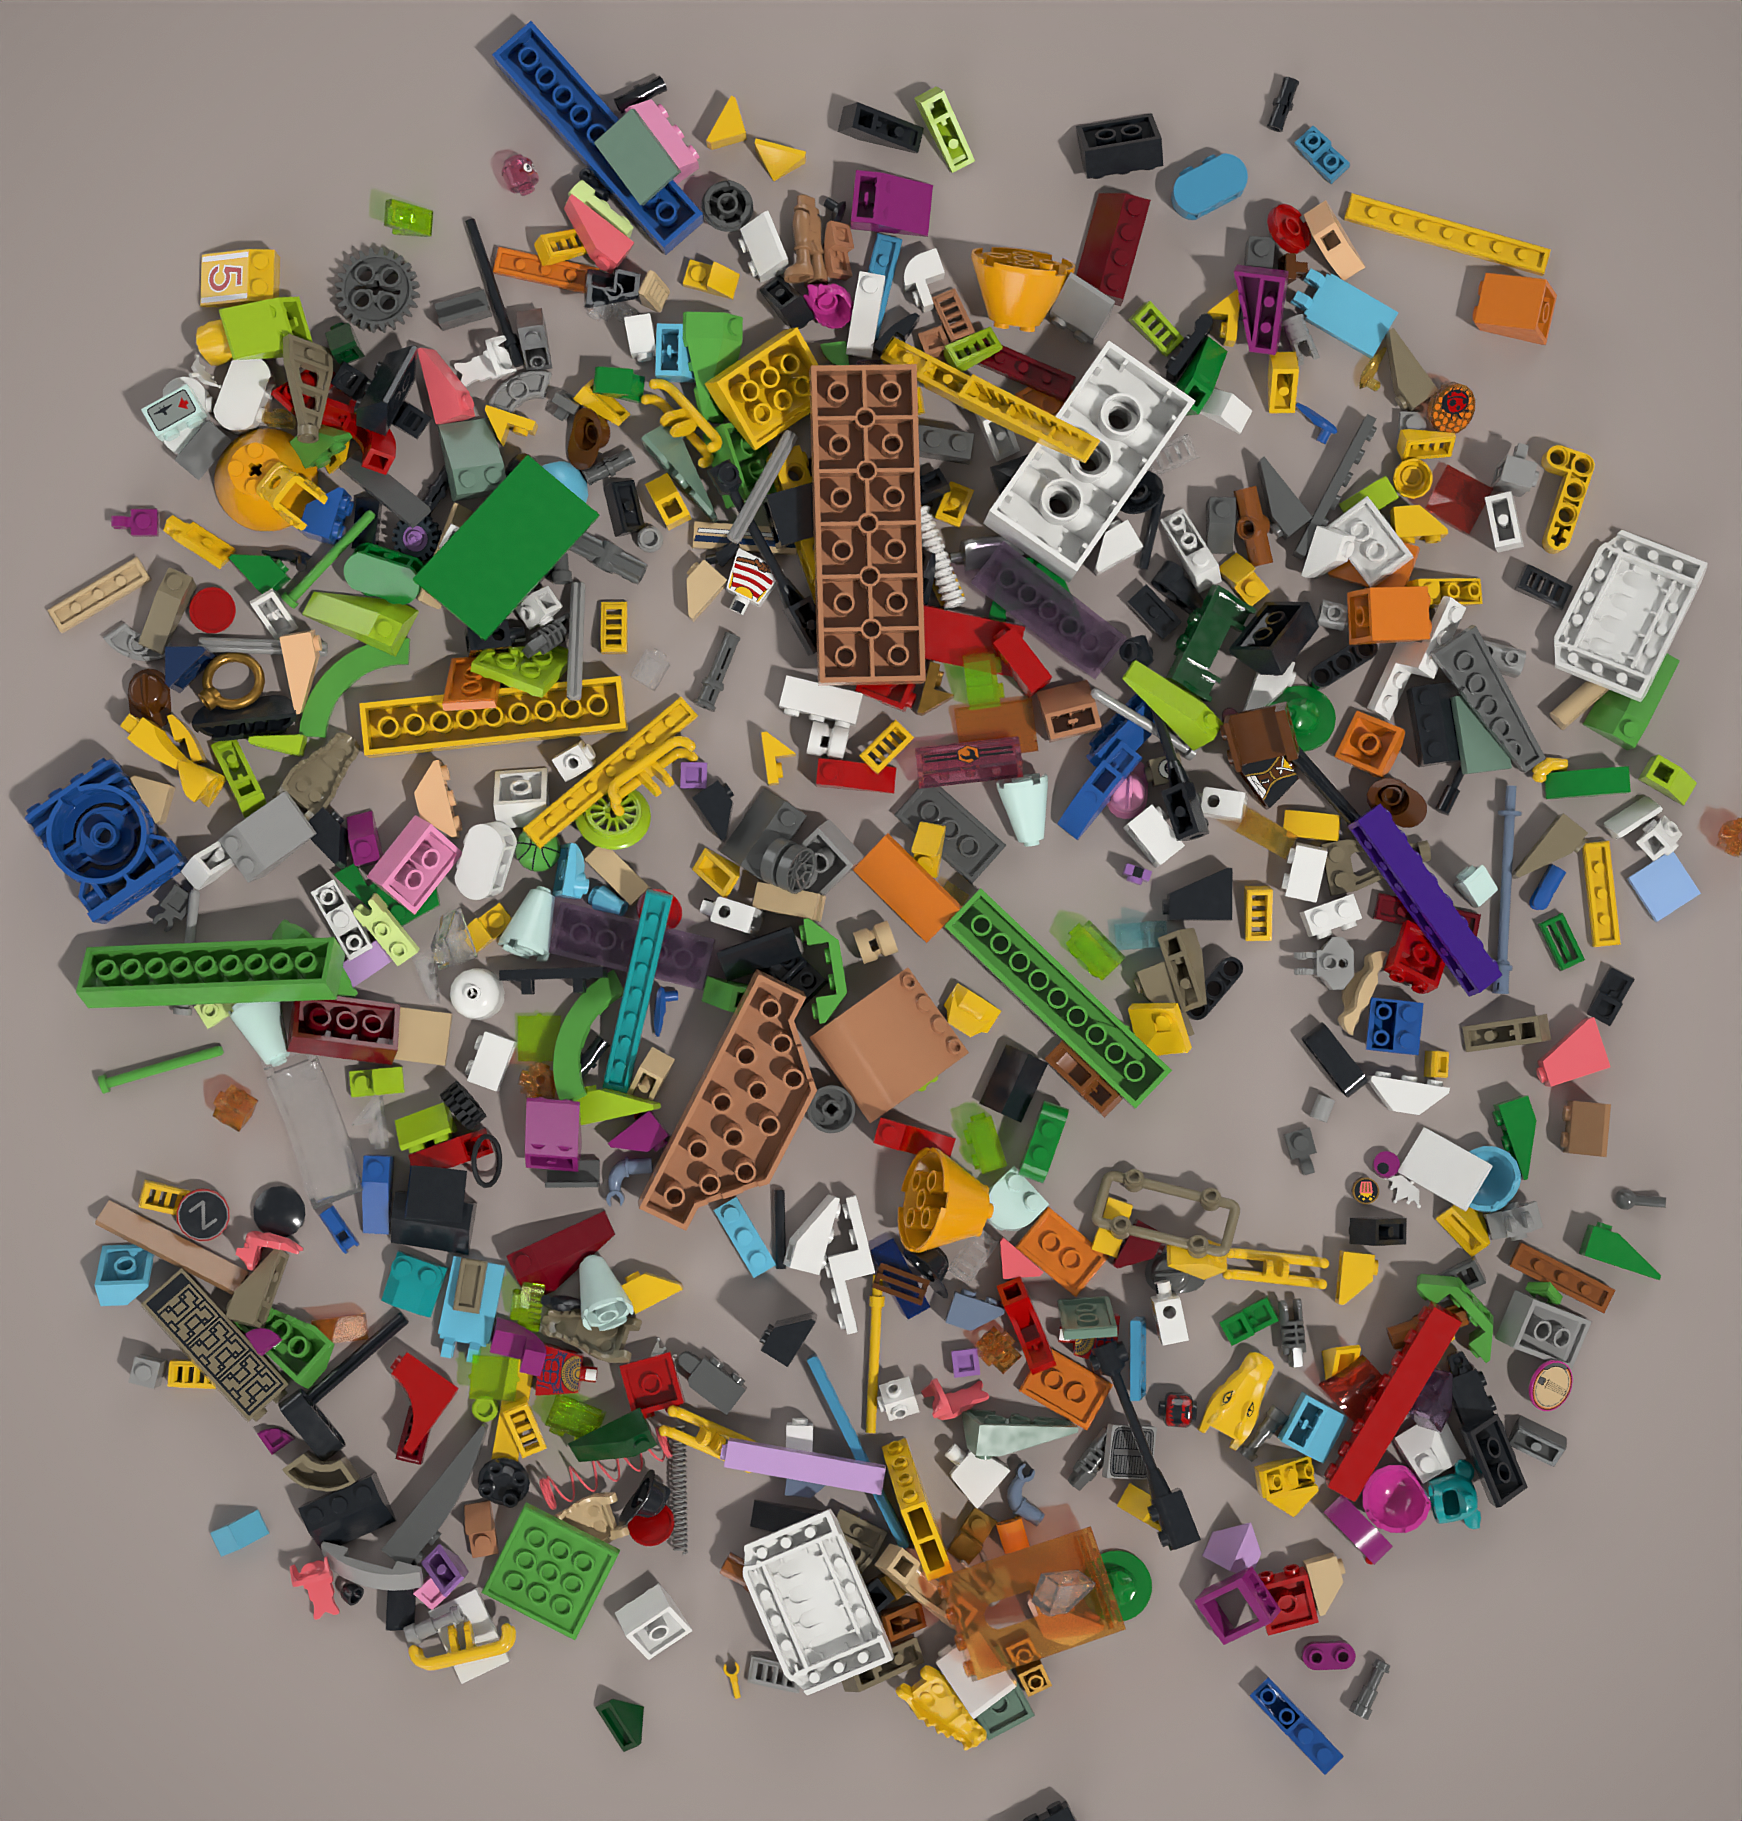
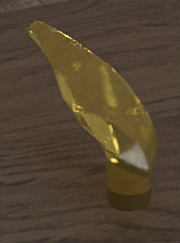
M1386 347L1378 351L1365 366L1360 377L1359 389L1368 387L1373 391H1377L1380 388L1381 383L1373 377L1378 371L1379 364L1386 352Z

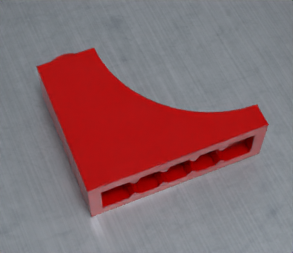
M880 1116L873 1143L916 1155L924 1148L933 1147L951 1157L956 1138Z
M406 1352L403 1357L398 1355L390 1368L393 1370L391 1377L402 1386L411 1403L413 1424L403 1451L412 1456L456 1395L459 1388Z

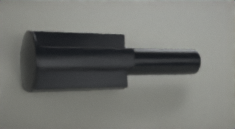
M1461 765L1451 785L1445 787L1435 808L1437 812L1449 816L1460 793L1458 787L1464 777Z

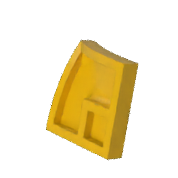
M1132 1003L1128 1008L1133 1033L1157 1056L1188 1053L1192 1048L1178 1003Z

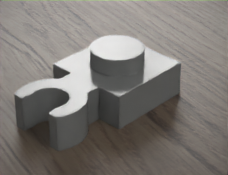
M176 883L160 904L166 910L156 915L153 923L156 924L160 918H165L168 921V925L164 931L168 932L174 926L175 916L183 920L188 912L189 892Z

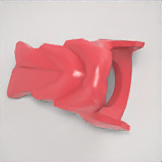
M251 1231L245 1237L244 1248H237L235 1255L245 1263L248 1270L254 1271L261 1261L263 1247L284 1250L294 1254H299L304 1248L289 1238L271 1232Z
M935 1378L921 1391L924 1398L934 1396L932 1415L934 1419L938 1418L939 1420L955 1418L961 1415L962 1412L972 1409L976 1404L989 1398V1394L982 1391V1381H977L967 1389L944 1394L938 1379Z
M324 1557V1561L317 1560L307 1563L303 1566L300 1573L295 1564L291 1565L293 1587L304 1586V1589L308 1590L309 1600L313 1601L314 1619H320L325 1612L333 1615L339 1614L340 1611L333 1596L335 1593L332 1585L334 1579L328 1557Z

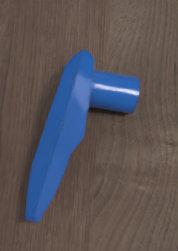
M1296 404L1298 409L1311 419L1314 425L1321 428L1316 441L1326 445L1331 433H1338L1336 427L1324 417L1305 405Z
M663 987L658 989L654 1007L656 1037L660 1036L663 1018L666 1013V1002L678 1001L677 990L665 991Z

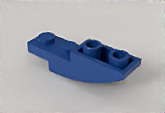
M1121 741L1106 760L1103 759L1088 778L1057 824L1076 840H1079L1110 802L1111 796L1142 760V757Z
M1269 1677L1250 1695L1324 1775L1344 1757L1322 1731Z

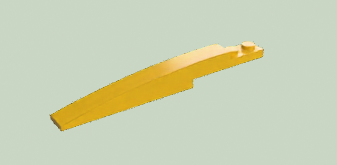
M895 337L880 357L886 365L917 364V381L923 383L926 389L1006 429L1083 463H1086L1100 443L1098 438L974 374L969 376Z

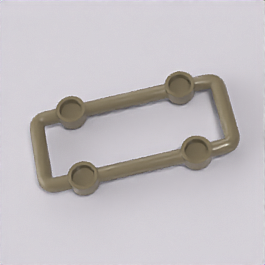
M1137 1169L1128 1170L1126 1173L1109 1171L1104 1174L1092 1212V1221L1097 1227L1110 1230L1112 1236L1117 1239H1125L1131 1235L1187 1249L1188 1253L1194 1258H1203L1207 1254L1222 1257L1228 1254L1231 1249L1240 1215V1207L1235 1200L1221 1197L1220 1192L1215 1188H1207L1202 1192L1144 1178L1143 1173ZM1112 1181L1123 1183L1126 1190L1130 1192H1138L1144 1188L1197 1201L1207 1211H1215L1219 1207L1229 1209L1221 1245L1209 1244L1208 1240L1202 1235H1194L1188 1239L1131 1225L1130 1220L1125 1216H1117L1112 1220L1103 1218L1102 1215Z

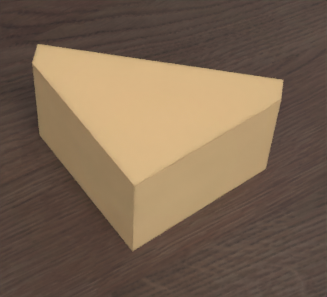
M138 776L131 777L133 785L149 809L155 824L163 825L166 823L176 787Z

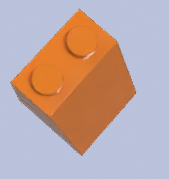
M1485 273L1484 281L1480 282L1478 288L1479 304L1474 307L1472 316L1479 330L1546 345L1557 294L1547 279Z
M1428 586L1373 587L1347 592L1349 645L1412 642L1430 639L1432 623L1429 619L1431 598L1428 593Z

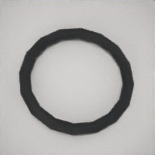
M483 1134L476 1140L471 1155L473 1176L477 1184L483 1188L492 1187L497 1182L502 1169L501 1147L497 1139L491 1134ZM485 1139H489L495 1146L497 1167L492 1180L485 1183L478 1174L477 1153L481 1143Z

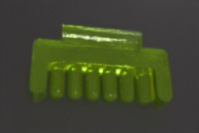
M524 1282L522 1289H514L512 1292L510 1319L518 1320L517 1324L530 1331L538 1332L541 1323L539 1320L541 1319V1308L543 1307L541 1297L544 1296L545 1286Z

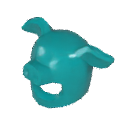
M1460 1459L1454 1465L1455 1473L1428 1481V1492L1433 1516L1438 1524L1463 1519L1468 1528L1479 1529L1481 1513L1478 1510L1477 1492L1472 1483L1474 1468L1468 1461Z

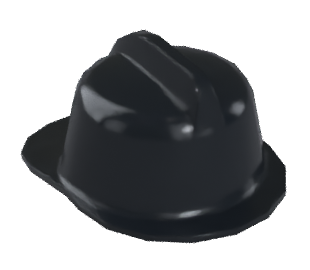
M939 1247L919 1253L904 1250L903 1254L925 1279L930 1280L929 1285L941 1297L948 1298V1292L942 1281L948 1271L949 1262L943 1250Z
M651 1469L646 1473L639 1488L625 1505L619 1518V1525H626L635 1515L647 1518L653 1517L664 1508L671 1490L655 1479V1470Z

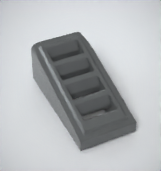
M1475 1256L1436 1274L1458 1277L1457 1273L1461 1272L1466 1281L1465 1285L1470 1290L1486 1284V1277ZM1470 1267L1476 1277L1473 1280H1471V1277L1467 1271V1269ZM1450 1294L1443 1298L1441 1301H1439L1437 1304L1451 1299Z

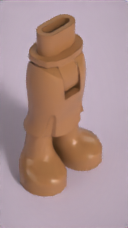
M798 195L797 206L794 207L792 227L795 242L794 251H796L797 257L796 263L785 270L784 280L792 284L804 282V287L808 289L807 286L809 284L828 285V277L822 256L824 251L821 245L819 209L815 207V198L807 195Z

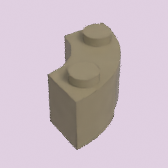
M310 1450L282 1469L298 1485L307 1489L325 1492L343 1489L361 1478L346 1456L338 1460L322 1461Z

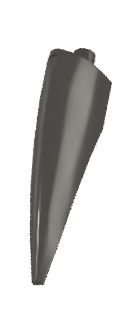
M997 535L961 540L959 551L949 553V559L951 563L963 562L965 571L990 567L1026 553L1002 536Z

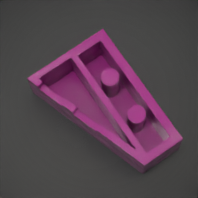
M1237 264L1233 272L1237 283L1249 352L1276 355L1280 342L1289 271Z

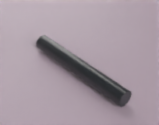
M1165 494L1162 495L1158 504L1151 509L1138 569L1148 570Z
M774 1190L776 1269H786V1265L783 1264L786 1255L785 1190Z

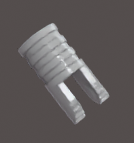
M1303 314L1293 316L1282 322V327H1284V331L1287 334L1291 350L1296 352L1298 366L1304 364V358L1298 348L1302 344L1307 343L1310 356L1314 360L1320 358L1312 336L1306 327Z

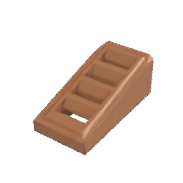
M955 288L932 297L935 310L949 343L975 333ZM953 297L954 302L943 307L940 306V302ZM957 307L958 311L945 316V311ZM961 316L962 320L949 325V320ZM962 325L965 326L966 329L953 334L952 329Z

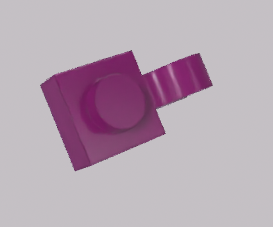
M131 509V517L111 516V527H114V529H131L132 537H159V511L157 509Z

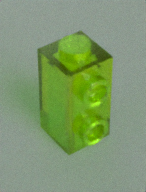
M1090 920L1083 926L1078 923L1068 933L1071 938L1065 944L1068 946L1069 952L1075 958H1080L1085 963L1088 972L1092 976L1098 977L1101 981L1125 959V956Z
M985 1112L970 1116L971 1121L966 1123L967 1129H964L963 1133L967 1145L973 1144L975 1154H972L971 1158L975 1170L980 1169L981 1173L984 1174L1006 1167L1007 1162L992 1116H986Z

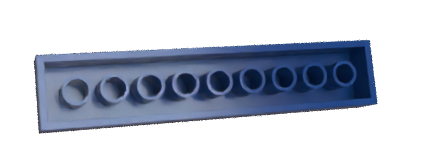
M532 21L526 24L492 54L498 68L587 168L592 171L603 186L610 191L611 195L665 255L705 222L703 213L674 180L670 181L645 205H640L594 143L619 119Z

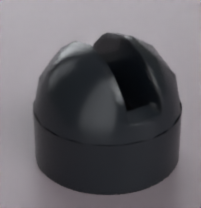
M354 1582L345 1583L340 1591L341 1598L350 1606L357 1604L364 1594V1589Z

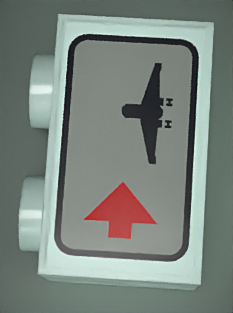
M188 384L141 409L154 434L161 441L174 440L180 435V431L188 427L192 429L203 423L202 419L207 417L196 394Z

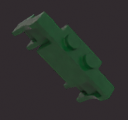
M1212 585L1201 608H1196L1187 619L1188 626L1184 634H1181L1176 641V650L1174 652L1176 658L1166 678L1183 687V689L1197 696L1202 701L1211 702L1213 697L1209 696L1214 684H1220L1222 679L1205 669H1210L1230 627L1238 632H1242L1246 628L1244 624L1249 614H1255L1257 609L1243 602L1219 585Z

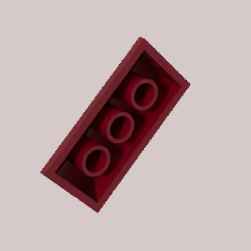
M1099 193L1076 276L1115 301L1114 305L1121 306L1151 200L1128 193Z
M337 996L336 1000L293 1001L288 1029L287 1052L392 1065L398 1051L400 1004Z

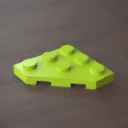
M558 645L544 655L539 652L530 658H527L522 652L525 646L508 648V652L495 653L494 649L483 650L472 662L471 672L477 673L484 678L501 682L508 687L522 690L532 696L542 698L568 670V649Z

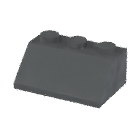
M764 788L720 853L763 882L760 868L767 848L778 838H786L792 841L806 821L807 815Z

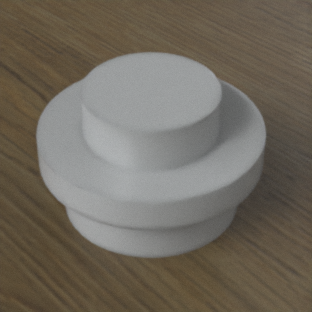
M647 526L638 533L637 542L643 551L652 553L661 548L663 535L656 527Z

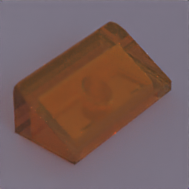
M366 1313L311 1320V1325L320 1329L333 1343L369 1339Z

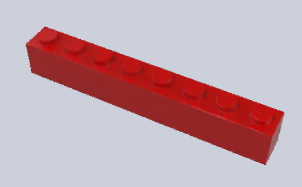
M1433 1301L1430 1302L1428 1307L1424 1306L1421 1309L1417 1318L1420 1321L1416 1328H1411L1404 1339L1406 1343L1401 1352L1397 1351L1392 1358L1391 1365L1393 1366L1388 1374L1384 1373L1377 1385L1379 1390L1375 1396L1371 1395L1364 1406L1366 1412L1361 1419L1357 1418L1351 1428V1437L1348 1441L1344 1440L1337 1453L1339 1454L1335 1464L1331 1462L1325 1471L1324 1476L1326 1477L1327 1487L1353 1502L1357 1500L1462 1324L1458 1315Z

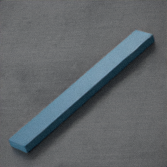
M813 1354L807 1357V1362L855 1459L870 1462L818 1355ZM882 1488L881 1495L873 1494L898 1546L905 1549L909 1547V1540Z

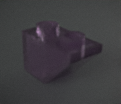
M1435 1368L1408 1413L1418 1426L1442 1432L1452 1410L1453 1375L1450 1372Z

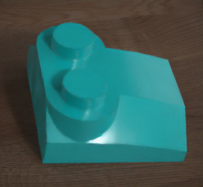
M399 1250L395 1260L392 1262L391 1272L381 1301L414 1314L431 1318L448 1267Z

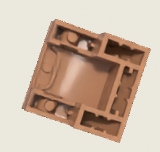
M908 967L809 1037L847 1092L852 1096L869 1123L885 1114L969 1053Z

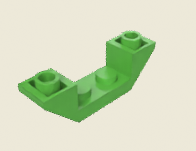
M1420 1274L1417 1276L1416 1290L1425 1301L1429 1300L1430 1302L1433 1301L1437 1304L1450 1294L1454 1304L1459 1308L1462 1306L1468 1312L1469 1320L1478 1327L1469 1334L1468 1347L1476 1358L1481 1357L1485 1363L1489 1362L1493 1335V1315L1459 1277Z

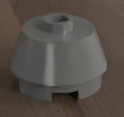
M731 180L721 181L713 184L705 192L701 203L702 213L705 220L713 228L724 232L736 231L749 222L753 213V200L750 193L741 184Z

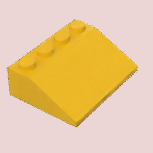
M798 327L784 329L704 384L718 408L752 449L757 450L810 413L809 371L811 366H818V363Z

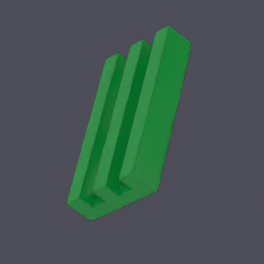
M1563 913L1538 924L1560 971L1585 960ZM1555 922H1560L1576 959H1572ZM1548 925H1550L1551 930L1567 961V963L1565 964L1547 928Z

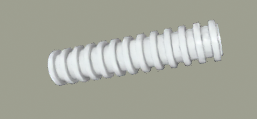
M921 506L922 548L936 555L934 576L936 582L934 584L939 587L938 593L942 594L940 599L945 602L943 605L944 609H951L963 604L966 598L962 597L963 591L958 588L960 583L955 580L957 575L953 574L954 568L950 567L951 560L947 559L948 552H944L945 545L941 544L942 537L938 536L939 529H935L936 522L932 521L934 516L929 513L931 510L930 506Z

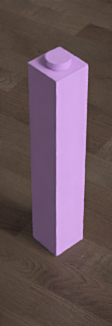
M730 1437L728 1444H722L720 1459L725 1460L724 1467L878 1495L882 1493L886 1465Z

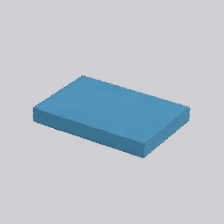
M1136 1316L1130 1321V1401H1140L1146 1395L1145 1316Z

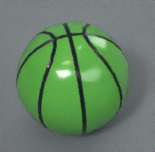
M524 831L519 835L515 855L524 868L533 872H540L552 868L557 863L561 854V844L557 836L539 849Z

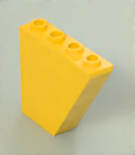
M906 1438L882 1446L900 1511L927 1580L931 1581L952 1573L953 1570L941 1533Z

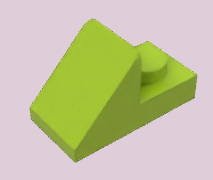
M403 1067L349 1071L351 1097L405 1093Z

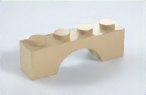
M889 1544L875 1564L879 1570L951 1629L963 1633L978 1612L960 1595L951 1591L936 1579L928 1581L921 1563L902 1547Z

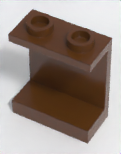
M1287 702L1226 715L1223 725L1220 726L1222 738L1224 741L1228 740L1230 747L1227 750L1228 761L1230 765L1234 764L1236 773L1242 772L1244 764L1284 755L1287 756L1288 761L1298 759L1300 750Z

